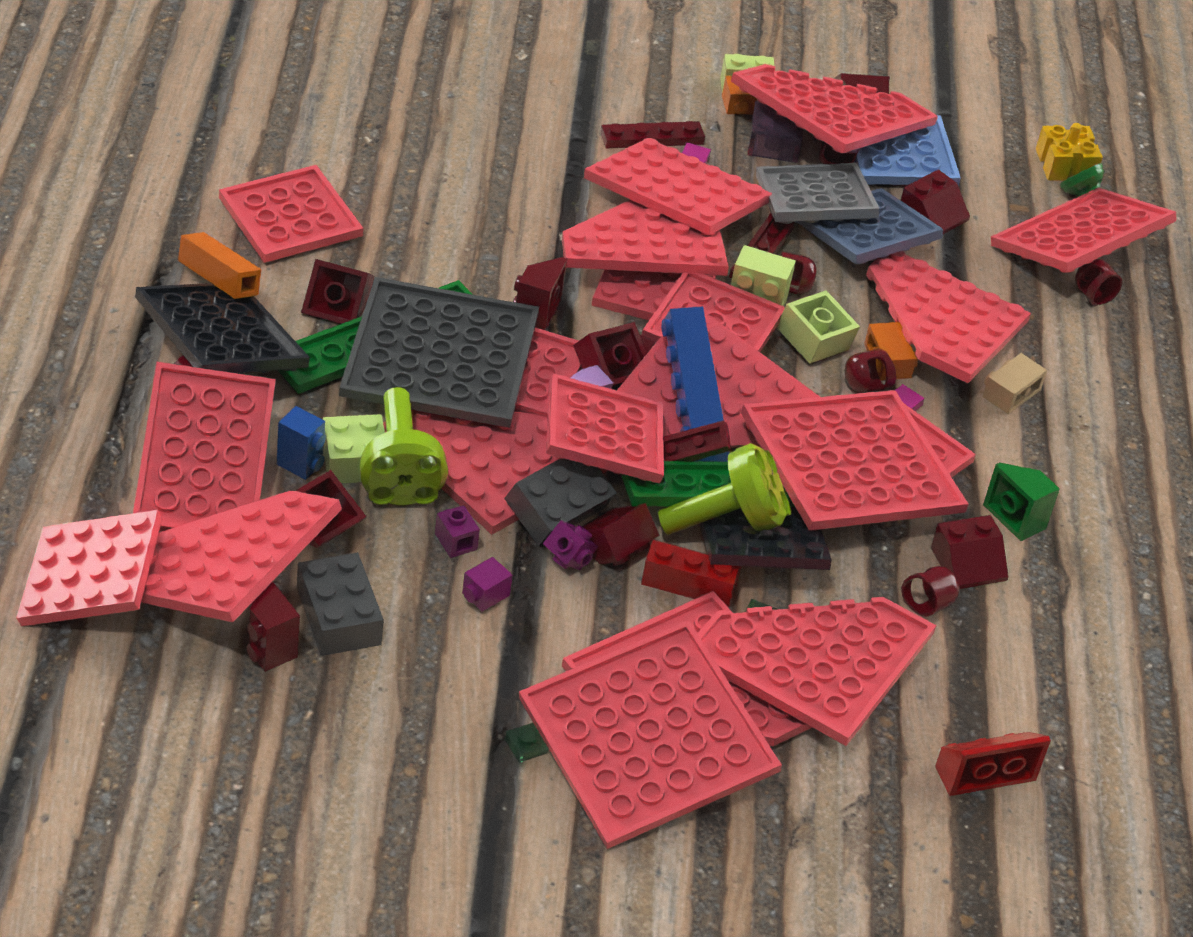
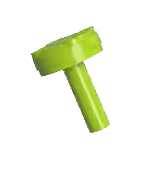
M399 387L391 388L383 396L387 432L371 440L361 456L360 475L362 485L369 493V499L379 505L388 503L395 505L432 503L437 499L438 491L447 480L448 466L445 452L436 438L423 431L413 429L409 392Z
M749 443L730 452L728 455V470L731 483L659 510V520L665 533L671 535L740 508L751 526L757 531L770 530L782 525L785 517L791 515V508L777 472L775 461L769 450H764L759 446Z

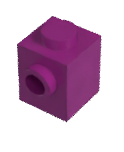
M464 505L437 513L435 535L450 558L478 549L480 529Z
M491 557L464 573L462 594L469 603H473L483 612L510 596L513 575L494 557Z

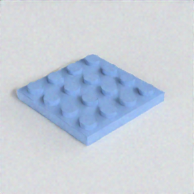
M937 115L936 124L862 147L858 151L854 163L858 164L867 184L909 185L936 170H940L959 186L961 177L941 115Z

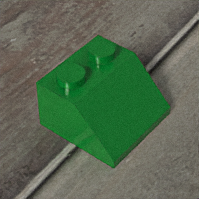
M999 462L995 464L983 506L1020 541H1023L1046 530L1060 488L1040 470Z

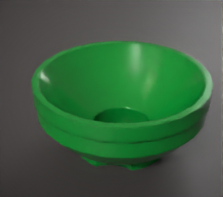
M1102 163L1060 183V187L1064 192L1078 197L1101 187L1100 183L1105 172Z

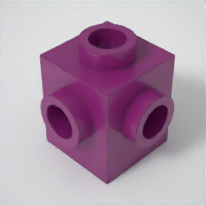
M560 520L543 543L555 554L553 560L564 569L572 567L581 570L591 562L593 553L598 548L590 540L592 534L580 525L575 527Z

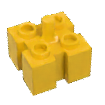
M1073 123L1070 130H1066L1061 125L1042 126L1036 152L1040 162H1044L1043 170L1047 180L1065 181L1068 177H1072L1102 162L1103 157L1098 145L1094 143L1095 137L1090 126Z

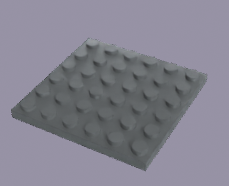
M375 277L340 384L339 396L384 405L383 396L385 392L391 388L399 387L409 392L411 410L510 428L538 318L539 307Z

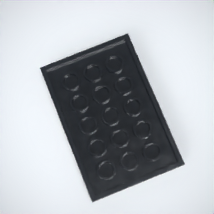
M212 283L136 287L135 298L193 367L243 374L244 372L268 373L271 370L295 371L297 368L309 367L310 357L254 296L234 299Z

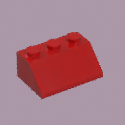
M653 540L645 560L641 585L692 599L714 591L729 608L742 566L710 565L708 554Z
M1023 732L1018 734L1009 733L989 739L980 738L975 741L959 744L951 743L941 747L935 768L949 796L1032 782L1037 780L1051 740L1047 735Z

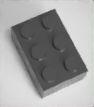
M558 459L518 481L504 499L536 544L540 546L560 520L575 526L603 510L617 492L598 467L586 466L568 459Z
M358 552L298 562L297 591L321 656L382 645L384 619Z

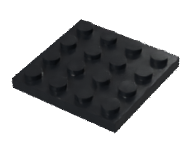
M790 507L791 515L785 517L782 525L770 530H755L741 508L699 524L710 565L830 570L832 558L821 529L809 531L796 507Z

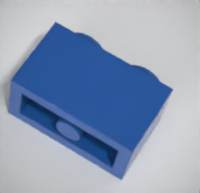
M295 406L278 422L276 465L305 480L314 471H319L325 461L323 456L324 443L326 441L325 421Z

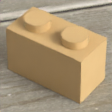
M1020 353L1012 360L1008 359L1000 369L991 371L984 381L986 386L982 397L1005 413L1010 414L1041 391L1047 370Z

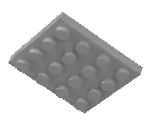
M857 163L756 167V177L762 189L772 193L769 196L768 206L775 222L790 224L793 221L815 223L819 220L840 222L844 219L866 221L870 218H879V206Z

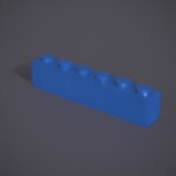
M703 306L670 309L665 319L662 320L661 329L663 336H667L668 341L666 358L668 363L672 364L673 369L671 386L673 390H676L678 397L675 406L676 414L682 420L683 427H681L680 432L723 421ZM730 451L695 461L728 462Z

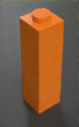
M205 232L181 235L179 262L234 299L257 296L259 294L262 269Z

